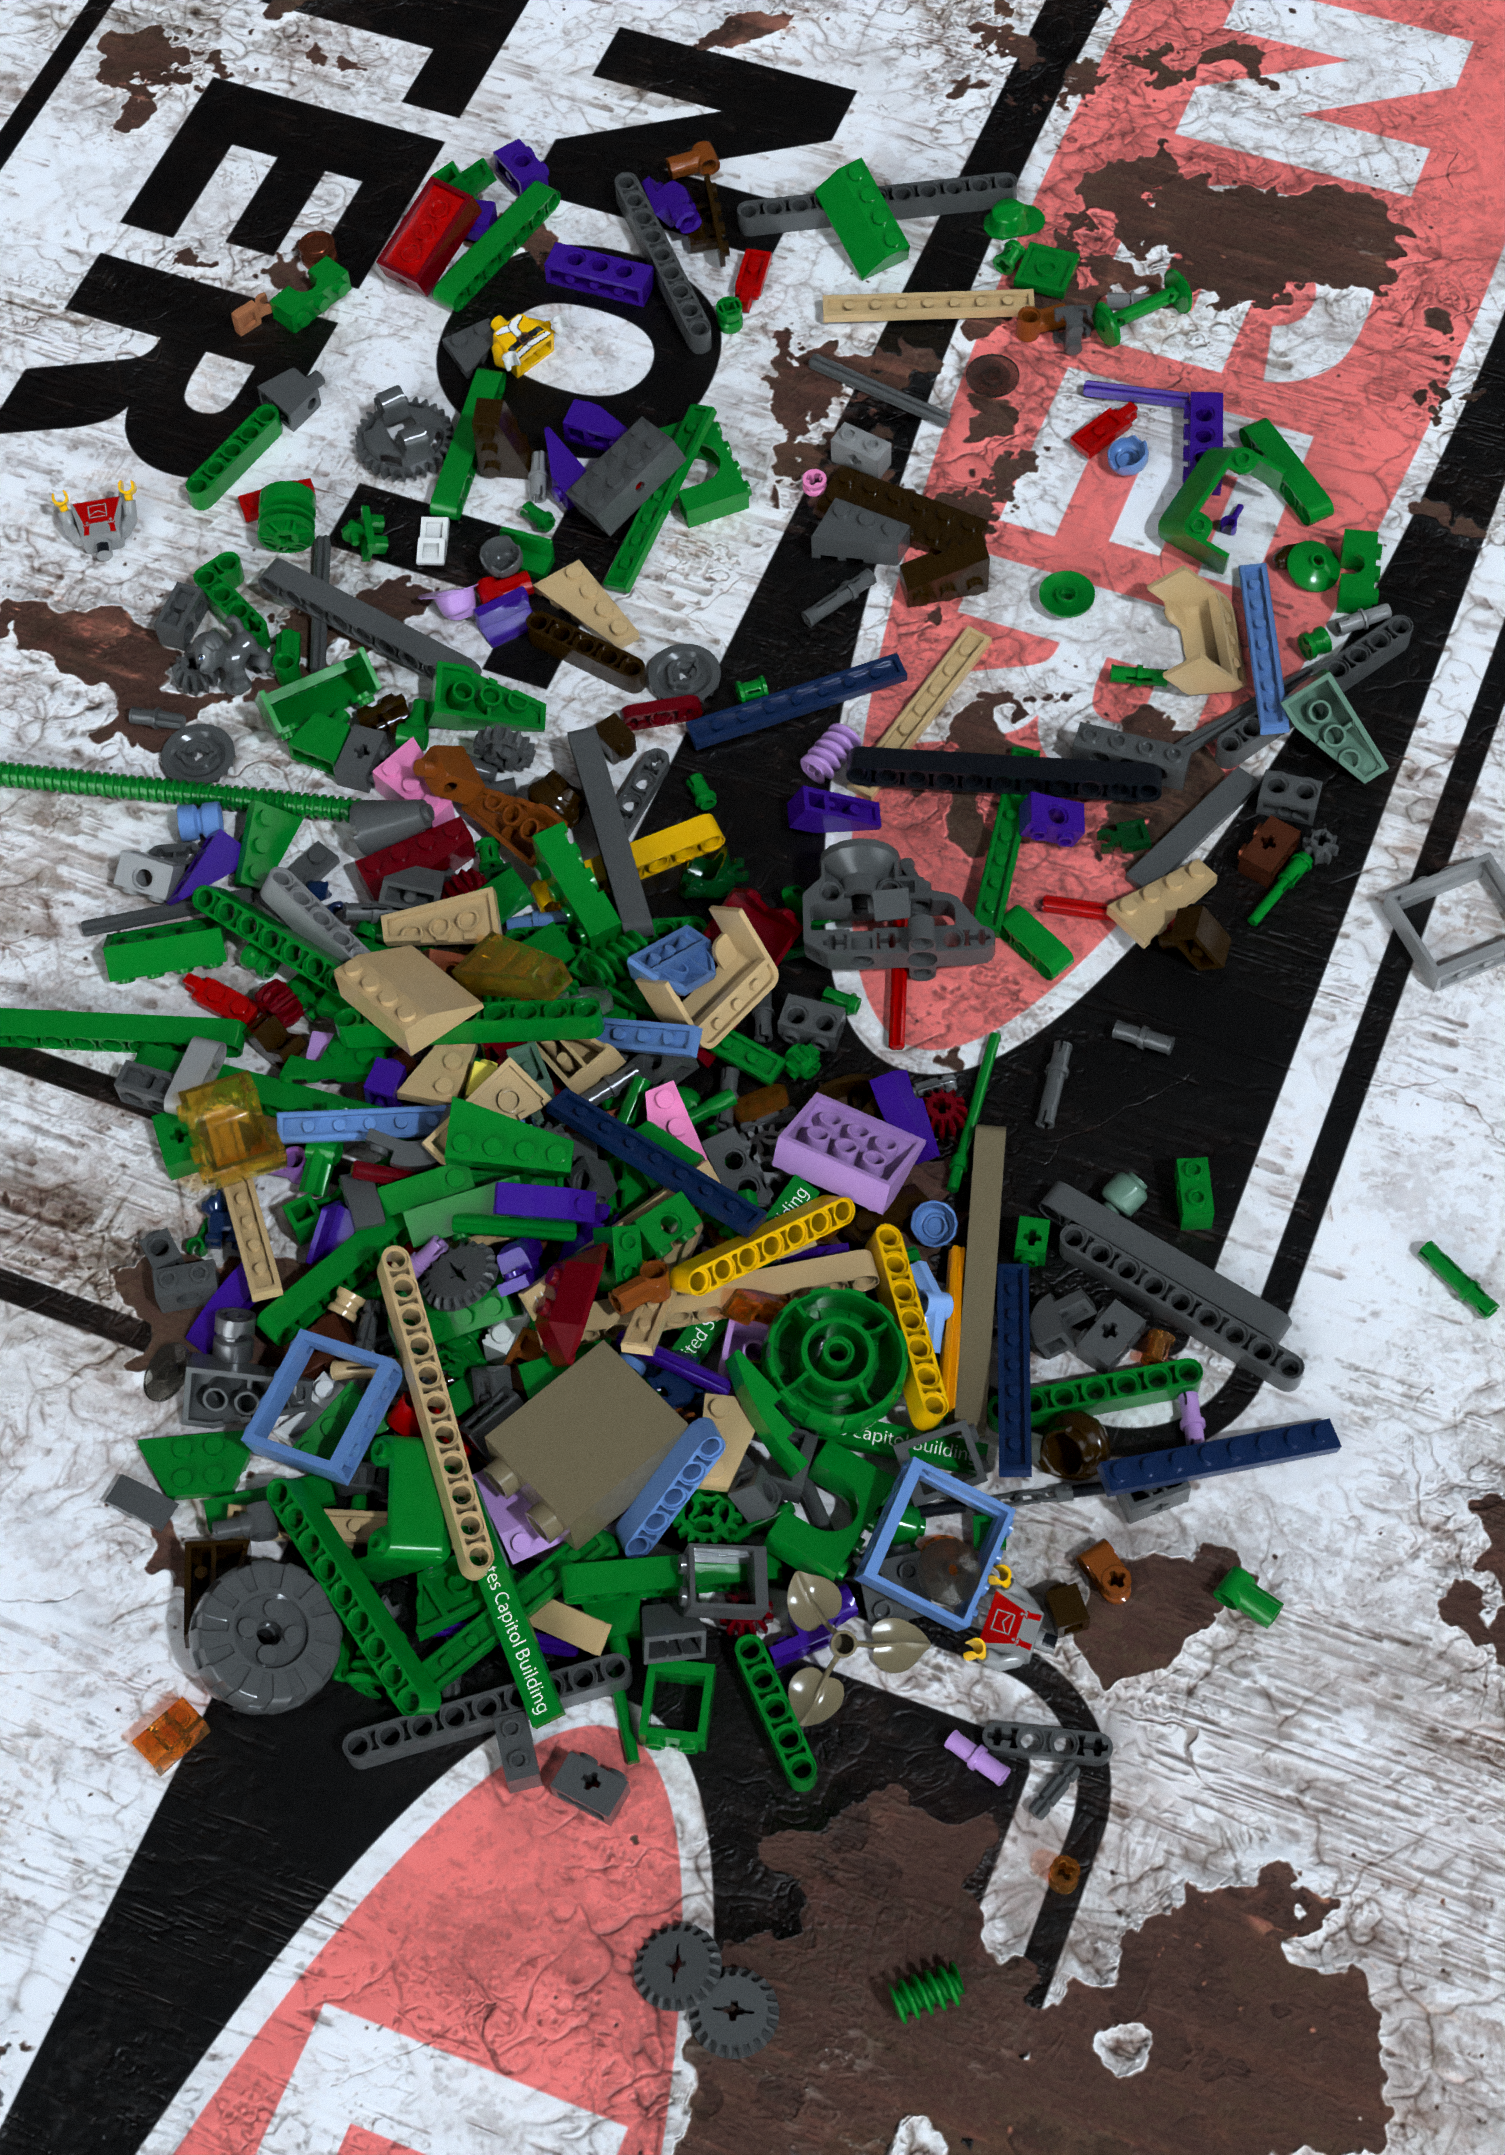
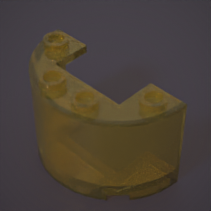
M248 1070L178 1092L181 1105L176 1106L177 1115L181 1124L186 1122L193 1146L189 1147L190 1154L195 1165L201 1164L198 1171L203 1185L210 1184L211 1188L217 1191L287 1167L286 1149L277 1130L271 1131L261 1111L257 1088Z

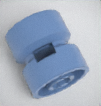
M219 801L204 802L200 808H197L194 804L178 805L177 819L182 842L199 840L201 835L207 838L209 834L218 829L224 831L223 814Z

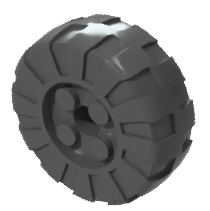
M273 1559L251 1561L246 1565L234 1567L225 1572L202 1594L192 1613L189 1624L190 1650L188 1653L193 1671L198 1672L204 1682L203 1688L215 1700L226 1702L233 1706L234 1711L248 1715H275L304 1704L315 1696L330 1679L341 1654L340 1644L343 1638V1625L340 1615L336 1612L335 1607L319 1582L308 1575L309 1571L292 1563L287 1565L273 1563ZM257 1635L264 1636L268 1644H262Z

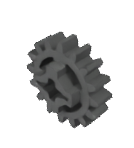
M496 725L495 729L486 726L485 730L479 729L473 743L475 748L474 754L480 755L479 759L498 766V770H508L509 772H513L514 768L520 772L523 771L524 767L529 769L531 763H533L536 750H534L535 744L529 743L530 738L523 737L521 731L514 733L510 727H500L499 725Z

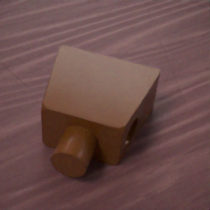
M434 745L429 748L421 759H417L413 766L414 774L424 778L431 793L461 804L470 805L485 787L463 746Z

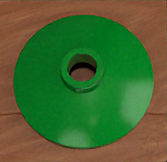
M1303 541L1295 545L1290 551L1287 558V570L1291 579L1302 589L1310 592H1324L1332 588L1338 581L1340 563L1335 553L1325 544L1317 541Z
M1059 571L1049 575L1042 582L1039 589V599L1042 606L1049 613L1058 617L1072 618L1084 614L1091 608L1095 599V589L1091 581L1084 575L1074 571Z

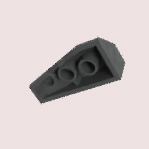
M193 1352L186 1366L181 1425L214 1429L234 1422H250L259 1406L261 1397L266 1393L273 1380L276 1369L249 1362L226 1363L215 1359L210 1354ZM300 1376L280 1416L311 1410L314 1379Z

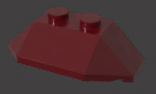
M602 1242L590 1245L554 1263L546 1273L545 1284L547 1285L544 1295L539 1299L536 1306L537 1317L535 1326L552 1365L555 1367L572 1366L574 1363L575 1354L580 1345L609 1247L607 1243Z

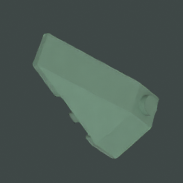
M1322 669L1300 683L1280 702L1296 729L1364 784L1389 769L1330 671Z

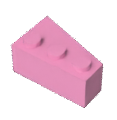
M412 737L372 771L376 791L387 800L423 799L427 804H430L433 807L435 818L432 821L431 827L426 829L429 830L454 819L455 814L451 800L431 793L424 778L414 774V763L417 759H421L424 754L415 738Z
M674 1080L646 1091L647 1121L655 1123L694 1151L702 1154L705 1160H707V1156ZM662 1186L661 1188L657 1189L656 1191L653 1190V1194L656 1193V1192H658V1191H660V1190H662L665 1186Z

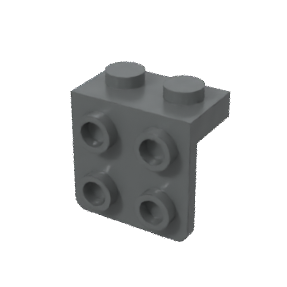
M909 1541L891 1544V1549H888L877 1575L931 1602L920 1549L916 1544L910 1546ZM865 1550L860 1551L859 1556L852 1557L855 1572ZM860 1583L870 1626L873 1627L875 1623L885 1618L893 1617L906 1621L925 1616Z

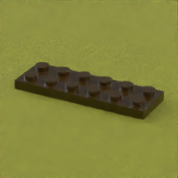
M840 465L817 502V510L823 513L828 511L835 498H839L910 525V546L927 553L933 552L934 555L949 550V544L954 542L961 545L974 540L973 535L982 532V535H984L989 520L844 465Z

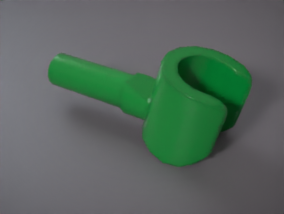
M207 1217L204 1219L197 1237L189 1239L186 1244V1249L190 1255L197 1245H201L199 1249L200 1257H204L208 1253V1248L205 1245V1235L208 1233Z

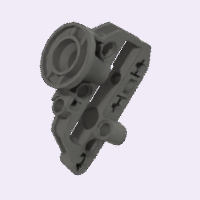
M857 838L843 840L829 846L821 853L819 859V879L803 893L804 953L807 958L828 969L909 968V975L913 980L929 981L936 976V967L984 964L991 961L995 955L994 931L987 926H982L957 896L932 890L931 883L926 880H920L919 875L902 876L900 855L895 848L885 842L875 839ZM907 887L910 889L912 916L908 919V927L873 928V931H850V929L812 930L811 923L813 920H872L875 916H869L867 901L868 898H873L872 891ZM932 916H948L953 919L955 924L935 926V918ZM955 944V945H957V946H956V947H948L947 945Z

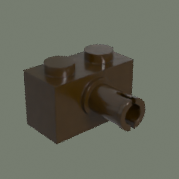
M1204 905L1178 908L1172 930H1165L1158 936L1159 945L1163 950L1178 947L1198 971L1224 968L1232 939Z

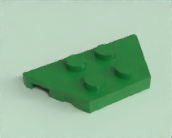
M244 1430L138 1440V1446L166 1496L173 1501L234 1494L240 1483L241 1474L246 1471L250 1463V1455L252 1453L241 1441Z
M456 1555L447 1558L440 1565L417 1573L418 1597L416 1609L418 1615L416 1634L420 1642L488 1608L478 1581L466 1579L461 1574ZM511 1569L516 1584L528 1575L526 1572L520 1574Z

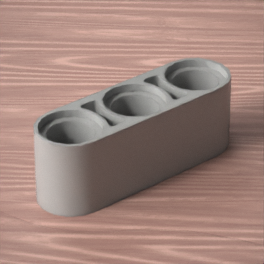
M200 1036L192 1038L165 1095L164 1111L166 1113L196 1120L199 1117L225 1061L227 1047L224 1042Z

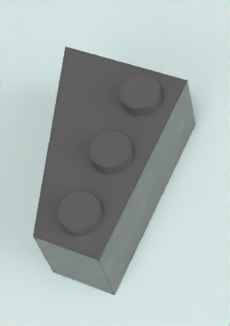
M835 498L811 537L812 558H821V555L838 557V560L846 561L847 558L863 559V563L898 566L910 547V525Z

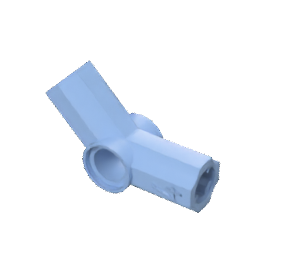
M918 1260L910 1264L934 1352L941 1354L945 1320L953 1312L954 1301L950 1293L941 1292L927 1262Z

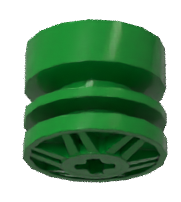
M278 481L262 488L259 494L257 535L258 540L263 546L280 553H297L312 546L315 540L317 503L314 492L307 486L293 481Z

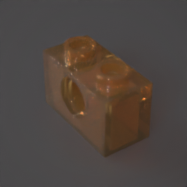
M182 1696L131 1743L139 1755L161 1777L209 1734L211 1730L202 1716Z

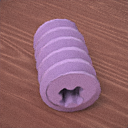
M833 723L829 726L828 731L822 734L821 739L815 742L814 747L810 748L808 753L801 758V768L809 778L819 784H823L825 778L832 779L834 771L841 769L840 763L844 764L848 761L847 755L849 751L854 747L861 746L862 742L859 736L848 726Z

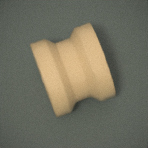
M339 1286L336 1291L337 1297L335 1301L330 1302L327 1309L354 1323L357 1319L356 1312L360 1307L364 1306L366 1300Z

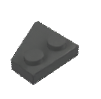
M489 318L442 339L444 348L466 379H470L473 376V369L479 363L483 364L492 352L491 348L495 331L490 327L491 320Z

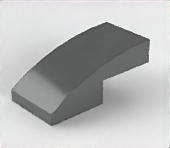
M351 1173L340 1175L339 1179L345 1204L349 1208L354 1232L385 1226L386 1221L375 1183L354 1179L351 1177Z
M123 1474L104 1501V1503L131 1519L134 1517L159 1533L163 1531L179 1505L156 1490Z

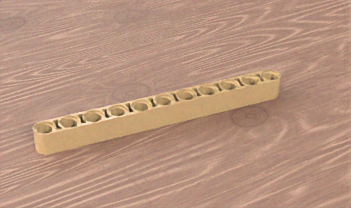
M392 1245L383 1251L378 1264L377 1275L459 1570L466 1579L472 1581L480 1580L487 1574L493 1563L494 1551L408 1251L403 1247ZM387 1262H395L400 1268H392ZM402 1290L408 1296L401 1297L397 1295L395 1291ZM403 1319L413 1320L416 1325L409 1326L404 1323ZM411 1348L421 1349L424 1355L415 1354ZM427 1377L433 1384H424L419 1378ZM427 1407H437L441 1413L433 1414ZM436 1436L446 1437L449 1444L440 1443L437 1441ZM444 1466H453L458 1473L450 1474L445 1470ZM452 1496L463 1497L467 1504L456 1503ZM469 1526L474 1530L475 1534H465L461 1527ZM469 1557H479L484 1565H474Z
M865 1249L757 1269L702 1296L678 1292L663 1331L726 1319L730 1315L737 1317L782 1308L795 1297L798 1299L808 1295L810 1290L830 1286L831 1289L845 1290L847 1287L864 1292L875 1288L879 1284L880 1279L872 1253ZM609 1298L593 1301L579 1346L610 1337L611 1341L616 1340L618 1333L623 1329H627L634 1310L620 1316L614 1311ZM538 1333L541 1349L547 1352Z

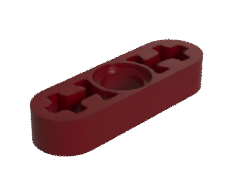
M684 695L627 705L620 710L619 714L620 719L631 731L688 722L701 717L703 711L698 696Z

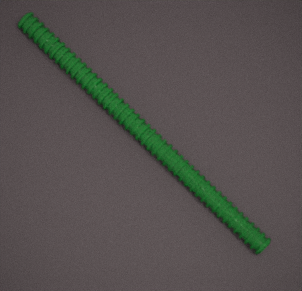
M5 761L0 762V787L6 785L12 788L15 785L19 789L22 787L30 789L32 787L33 790L41 788L42 791H47L48 789L51 792L58 790L60 793L67 791L68 794H72L75 791L77 795H81L84 792L86 796L92 793L96 797L101 794L102 797L110 795L111 798H116L117 796L120 799L127 797L128 800L136 798L137 801L144 799L146 802L153 800L155 803H159L162 800L163 804H167L170 801L173 805L179 802L180 805L188 803L196 804L198 807H201L204 802L219 801L224 810L231 808L233 811H237L240 809L241 812L247 811L249 802L257 800L296 816L301 815L302 818L310 816L311 819L319 817L320 820L327 818L329 821H333L335 818L337 822H342L344 819L346 823H350L352 804L362 800L361 798L354 800L352 797H348L346 800L344 796H339L337 799L335 795L327 798L326 794H322L319 797L316 793L310 796L307 792L301 795L300 792H295L294 794L291 791L284 793L283 790L275 792L274 789L266 791L265 788L258 790L256 787L249 789L247 786H243L240 789L239 785H235L232 788L229 784L223 787L220 783L214 786L213 783H208L207 785L204 782L197 784L196 781L188 783L187 780L179 782L178 779L171 781L169 778H165L162 780L161 777H156L154 780L152 776H148L145 779L142 775L136 778L133 774L128 777L127 774L119 776L118 773H112L110 775L109 772H104L103 774L100 771L93 773L92 770L84 772L83 769H78L76 772L74 768H70L67 771L65 767L59 770L55 766L50 769L46 765L42 768L40 765L33 767L32 764L24 766L23 763L16 765L14 762H9L8 764Z

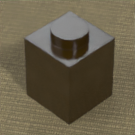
M616 713L594 725L598 732L603 753L613 765L622 760L629 759L637 751L635 734Z
M1063 1582L1050 1587L1049 1591L1045 1592L1044 1605L1055 1634L1062 1638L1088 1630L1090 1617L1077 1583L1067 1585V1583Z

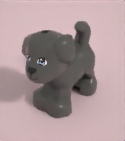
M232 614L225 619V624L231 625L234 630L228 644H226L223 636L217 630H211L199 634L194 639L192 652L196 660V669L200 673L210 674L218 667H221L226 673V678L222 682L223 689L229 695H242L252 687V682L245 672V664L247 663L251 670H254L257 666L261 671H265L272 666L273 657L267 650L258 645L256 638L244 628L240 618Z

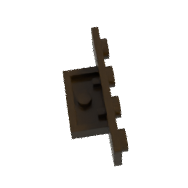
M704 174L707 204L696 205V210L699 212L702 223L694 232L687 233L690 250L692 253L717 249L720 267H726L725 257L730 256L728 240L723 241L722 238L726 237L724 221H719L718 219L722 217L720 202H715L714 200L718 198L716 183H711L710 175Z

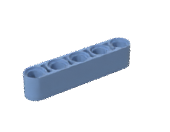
M707 1417L698 1418L688 1426L617 1523L615 1534L628 1558H643L653 1549L723 1454L726 1444L712 1419Z

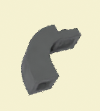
M446 1106L437 1128L450 1116V1106ZM372 1128L368 1131L365 1141L366 1145L370 1146L369 1150L383 1157H387L388 1153L392 1154L390 1160V1167L405 1171H424L441 1165L421 1145L426 1138L418 1141H403Z

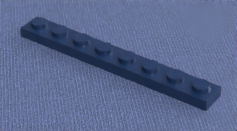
M894 653L686 722V729L695 750H699L907 681V672L898 654Z
M565 1088L547 1103L546 1112L674 1193L682 1190L690 1203L744 1237L749 1238L766 1221V1211L570 1089Z
M997 1264L999 1477H1032L1029 1264Z
M1329 1418L1100 1462L1096 1469L1107 1497L1337 1453L1342 1446Z

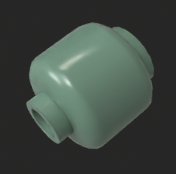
M1131 1171L1127 1174L1118 1172L1102 1189V1196L1106 1200L1102 1205L1117 1214L1120 1213L1125 1217H1131L1146 1201L1147 1193L1145 1190L1147 1185Z

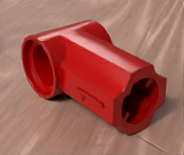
M527 571L498 580L491 576L485 577L476 583L479 585L475 586V591L482 605L521 586L525 588L528 595L534 594L531 578Z

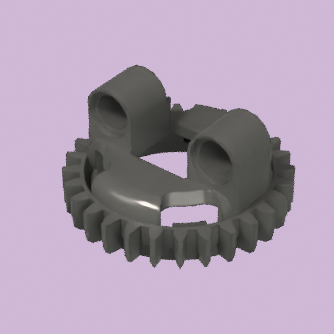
M399 385L375 394V412H366L367 419L360 420L361 427L356 428L357 435L355 436L358 455L361 462L365 463L367 470L372 469L374 475L381 473L383 480L391 476L393 482L397 478H402L404 483L408 477H412L416 481L418 475L422 474L426 478V472L436 473L435 466L443 467V460L446 458L454 435L453 424L450 422V417L445 416L444 409L438 410L436 403L429 406L428 399L419 403L418 397H415L412 402H409ZM406 418H412L415 424L399 430L397 435H395L397 443L395 444L386 427ZM439 432L441 439H438L437 445L433 449L431 443L436 433ZM381 455L400 458L403 467H399L398 463L385 461V464L382 463Z

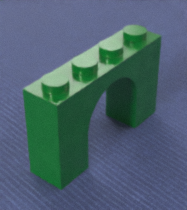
M682 421L659 429L674 439ZM718 421L712 422L695 459H702L712 463L717 467L718 472L710 480L678 492L679 510L688 528L749 508V497L752 496L750 484L747 480L743 481L740 464L737 460L733 461L730 444L728 441H723L722 430Z
M512 867L478 889L492 886L495 889L501 926L509 918L534 902L527 886ZM554 921L518 943L473 944L478 952L482 949L485 951L482 957L490 969L494 970L497 968L499 970L496 976L504 979L506 982L517 984L521 989V993L576 957L569 941Z
M828 1439L815 1459L807 1478L836 1494L845 1502L850 1511L851 1524L842 1530L824 1531L813 1527L784 1509L768 1533L763 1546L767 1547V1552L795 1569L821 1576L834 1582L835 1579L843 1580L851 1566L847 1562L850 1554L857 1557L866 1540L861 1536L865 1530L871 1533L877 1524L880 1515L876 1514L880 1506L884 1508L891 1492L890 1488L896 1478Z

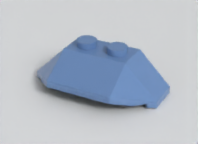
M687 924L629 956L627 965L630 977L634 980L640 977L651 981H668L676 995L686 996L713 980L716 976L714 958L711 952V940Z

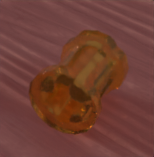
M1160 1329L1150 1330L1147 1338L1149 1342L1146 1353L1141 1355L1140 1362L1144 1366L1168 1362L1167 1357L1170 1347L1174 1346L1175 1337L1171 1333Z
M1060 1855L1053 1860L1049 1868L1048 1883L1056 1893L1069 1894L1077 1887L1080 1875V1866L1077 1860L1068 1855ZM1060 1869H1063L1066 1874H1070L1069 1880H1064L1062 1875L1058 1876Z

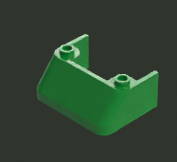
M1247 447L1209 448L1203 454L1158 523V534L1163 540L1222 575L1226 571L1230 554L1207 541L1212 532V521L1207 515L1200 512L1228 469L1238 475L1249 474L1278 492L1282 488L1286 469Z
M362 646L350 658L267 694L264 689L259 691L254 701L275 739L281 737L282 741L291 739L314 713L330 716L336 708L346 709L355 704H359L361 708L376 701L374 696L380 692L382 686L364 646Z
M383 1435L372 1439L362 1460H372L373 1464L380 1468L389 1467L387 1525L377 1528L370 1535L367 1556L356 1559L369 1580L381 1583L442 1564L450 1555L452 1541L423 1437ZM436 1438L437 1441H439L442 1444H449L446 1441ZM444 1466L448 1473L453 1474V1466Z

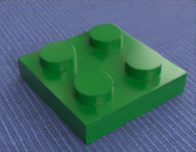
M1030 242L1014 278L1013 287L1034 289L1036 293L1064 300L1080 262V254Z

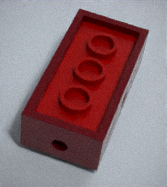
M431 175L376 263L386 277L428 297L482 213V209L472 195Z

